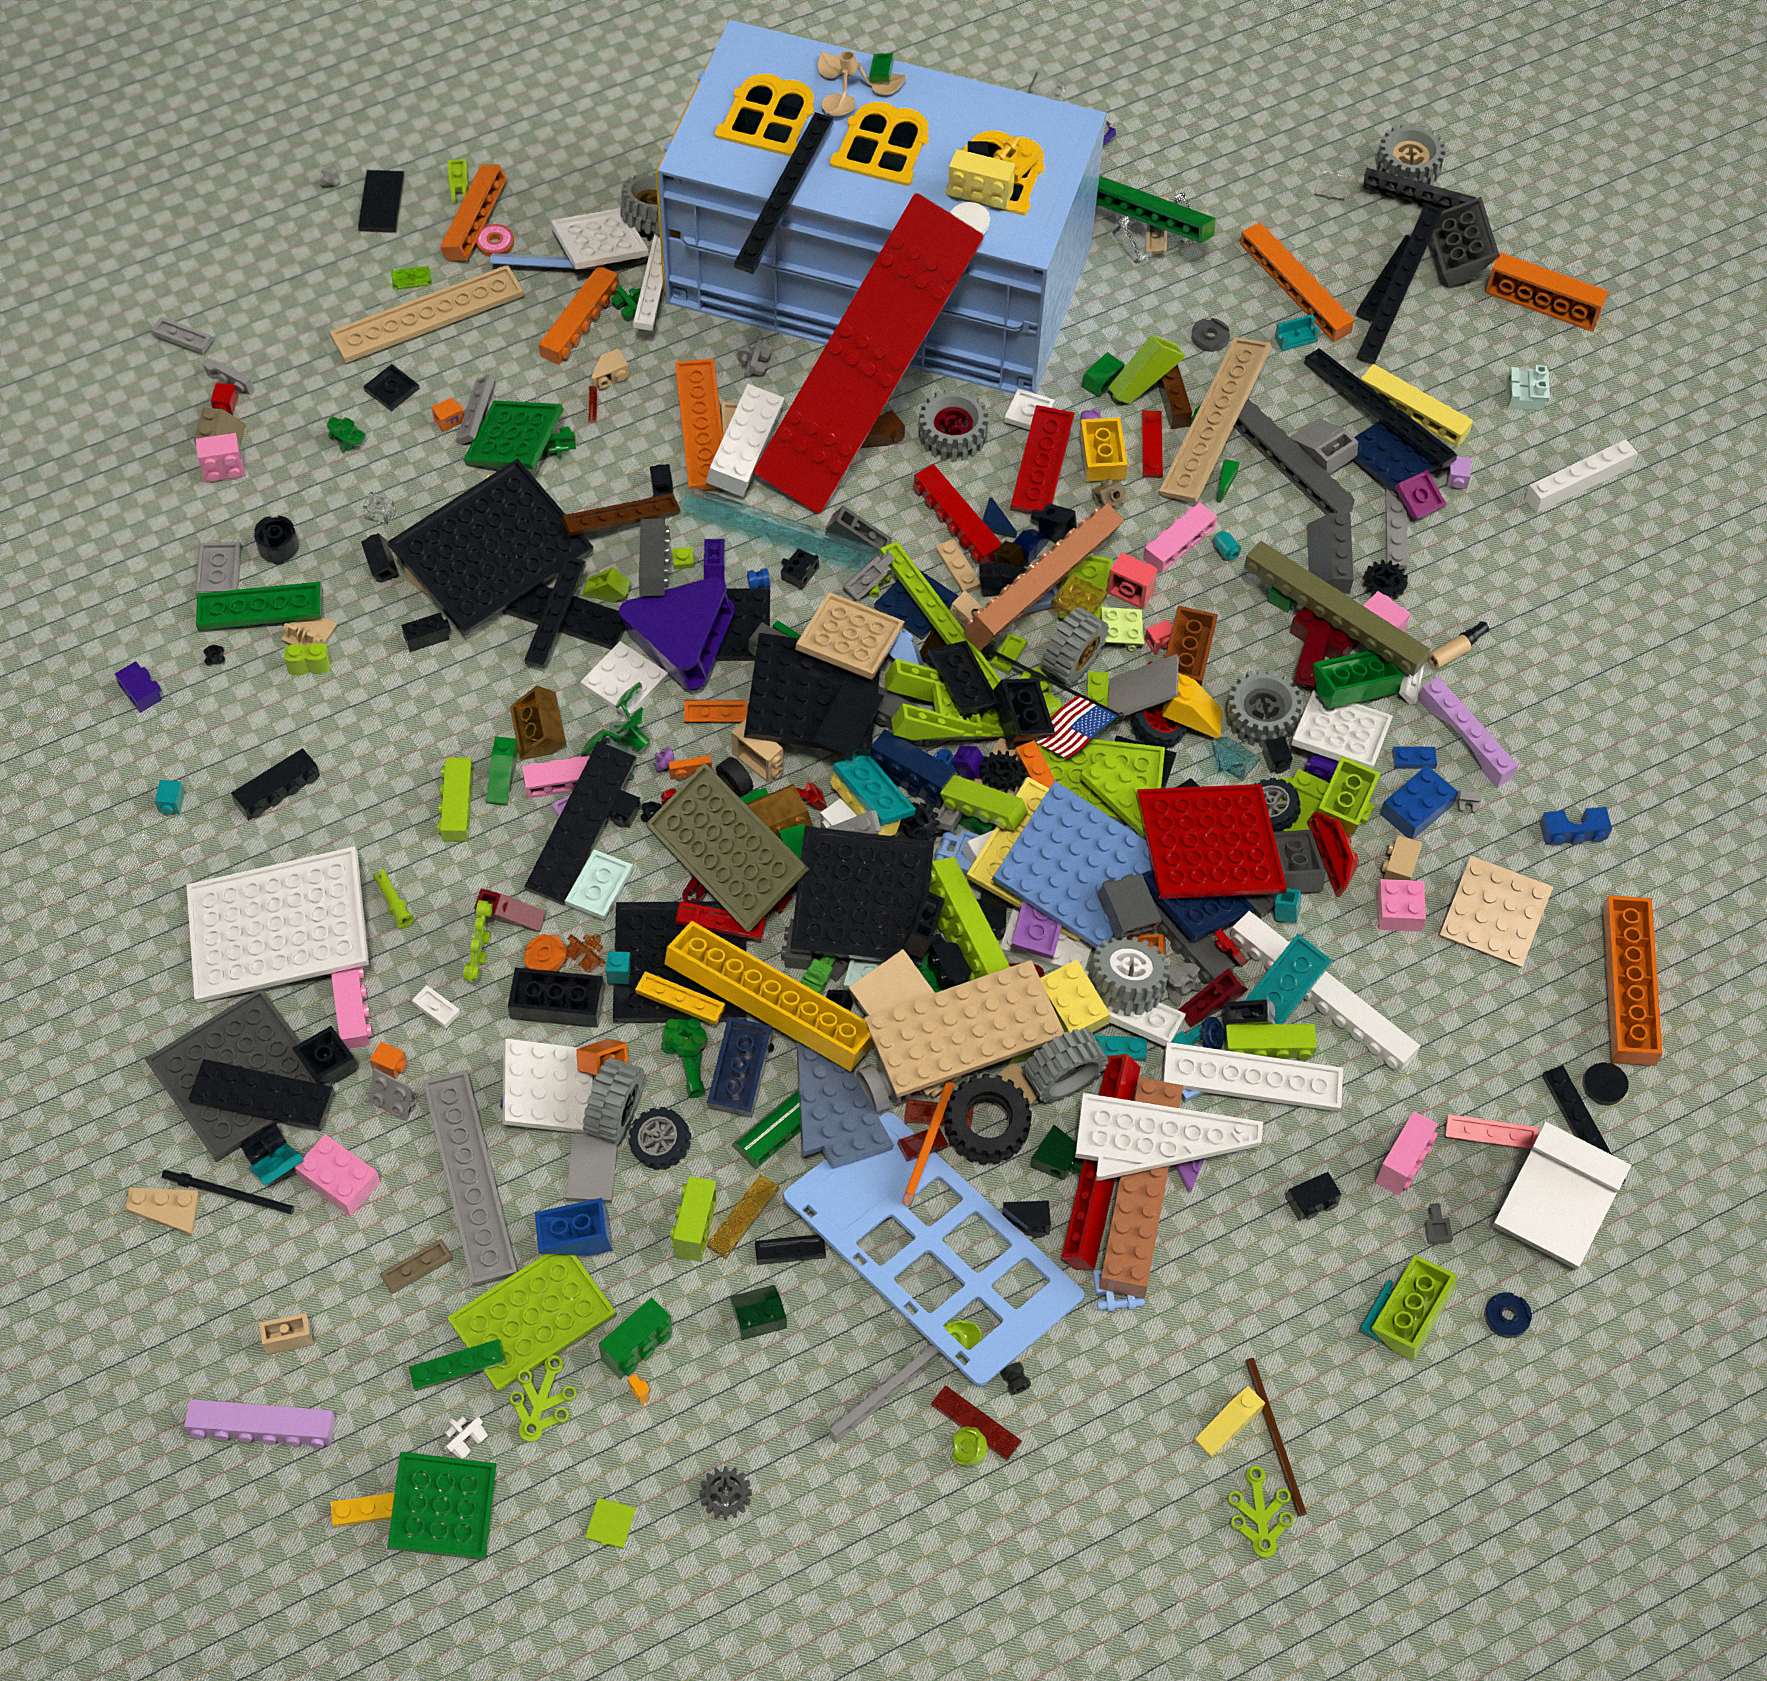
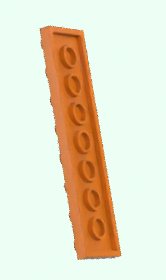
M714 358L675 361L689 491L720 489L706 483L710 466L723 439Z

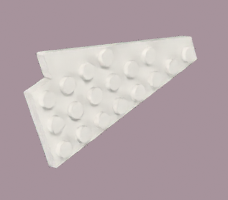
M1083 1093L1075 1158L1098 1161L1096 1180L1100 1181L1258 1147L1262 1142L1263 1122Z

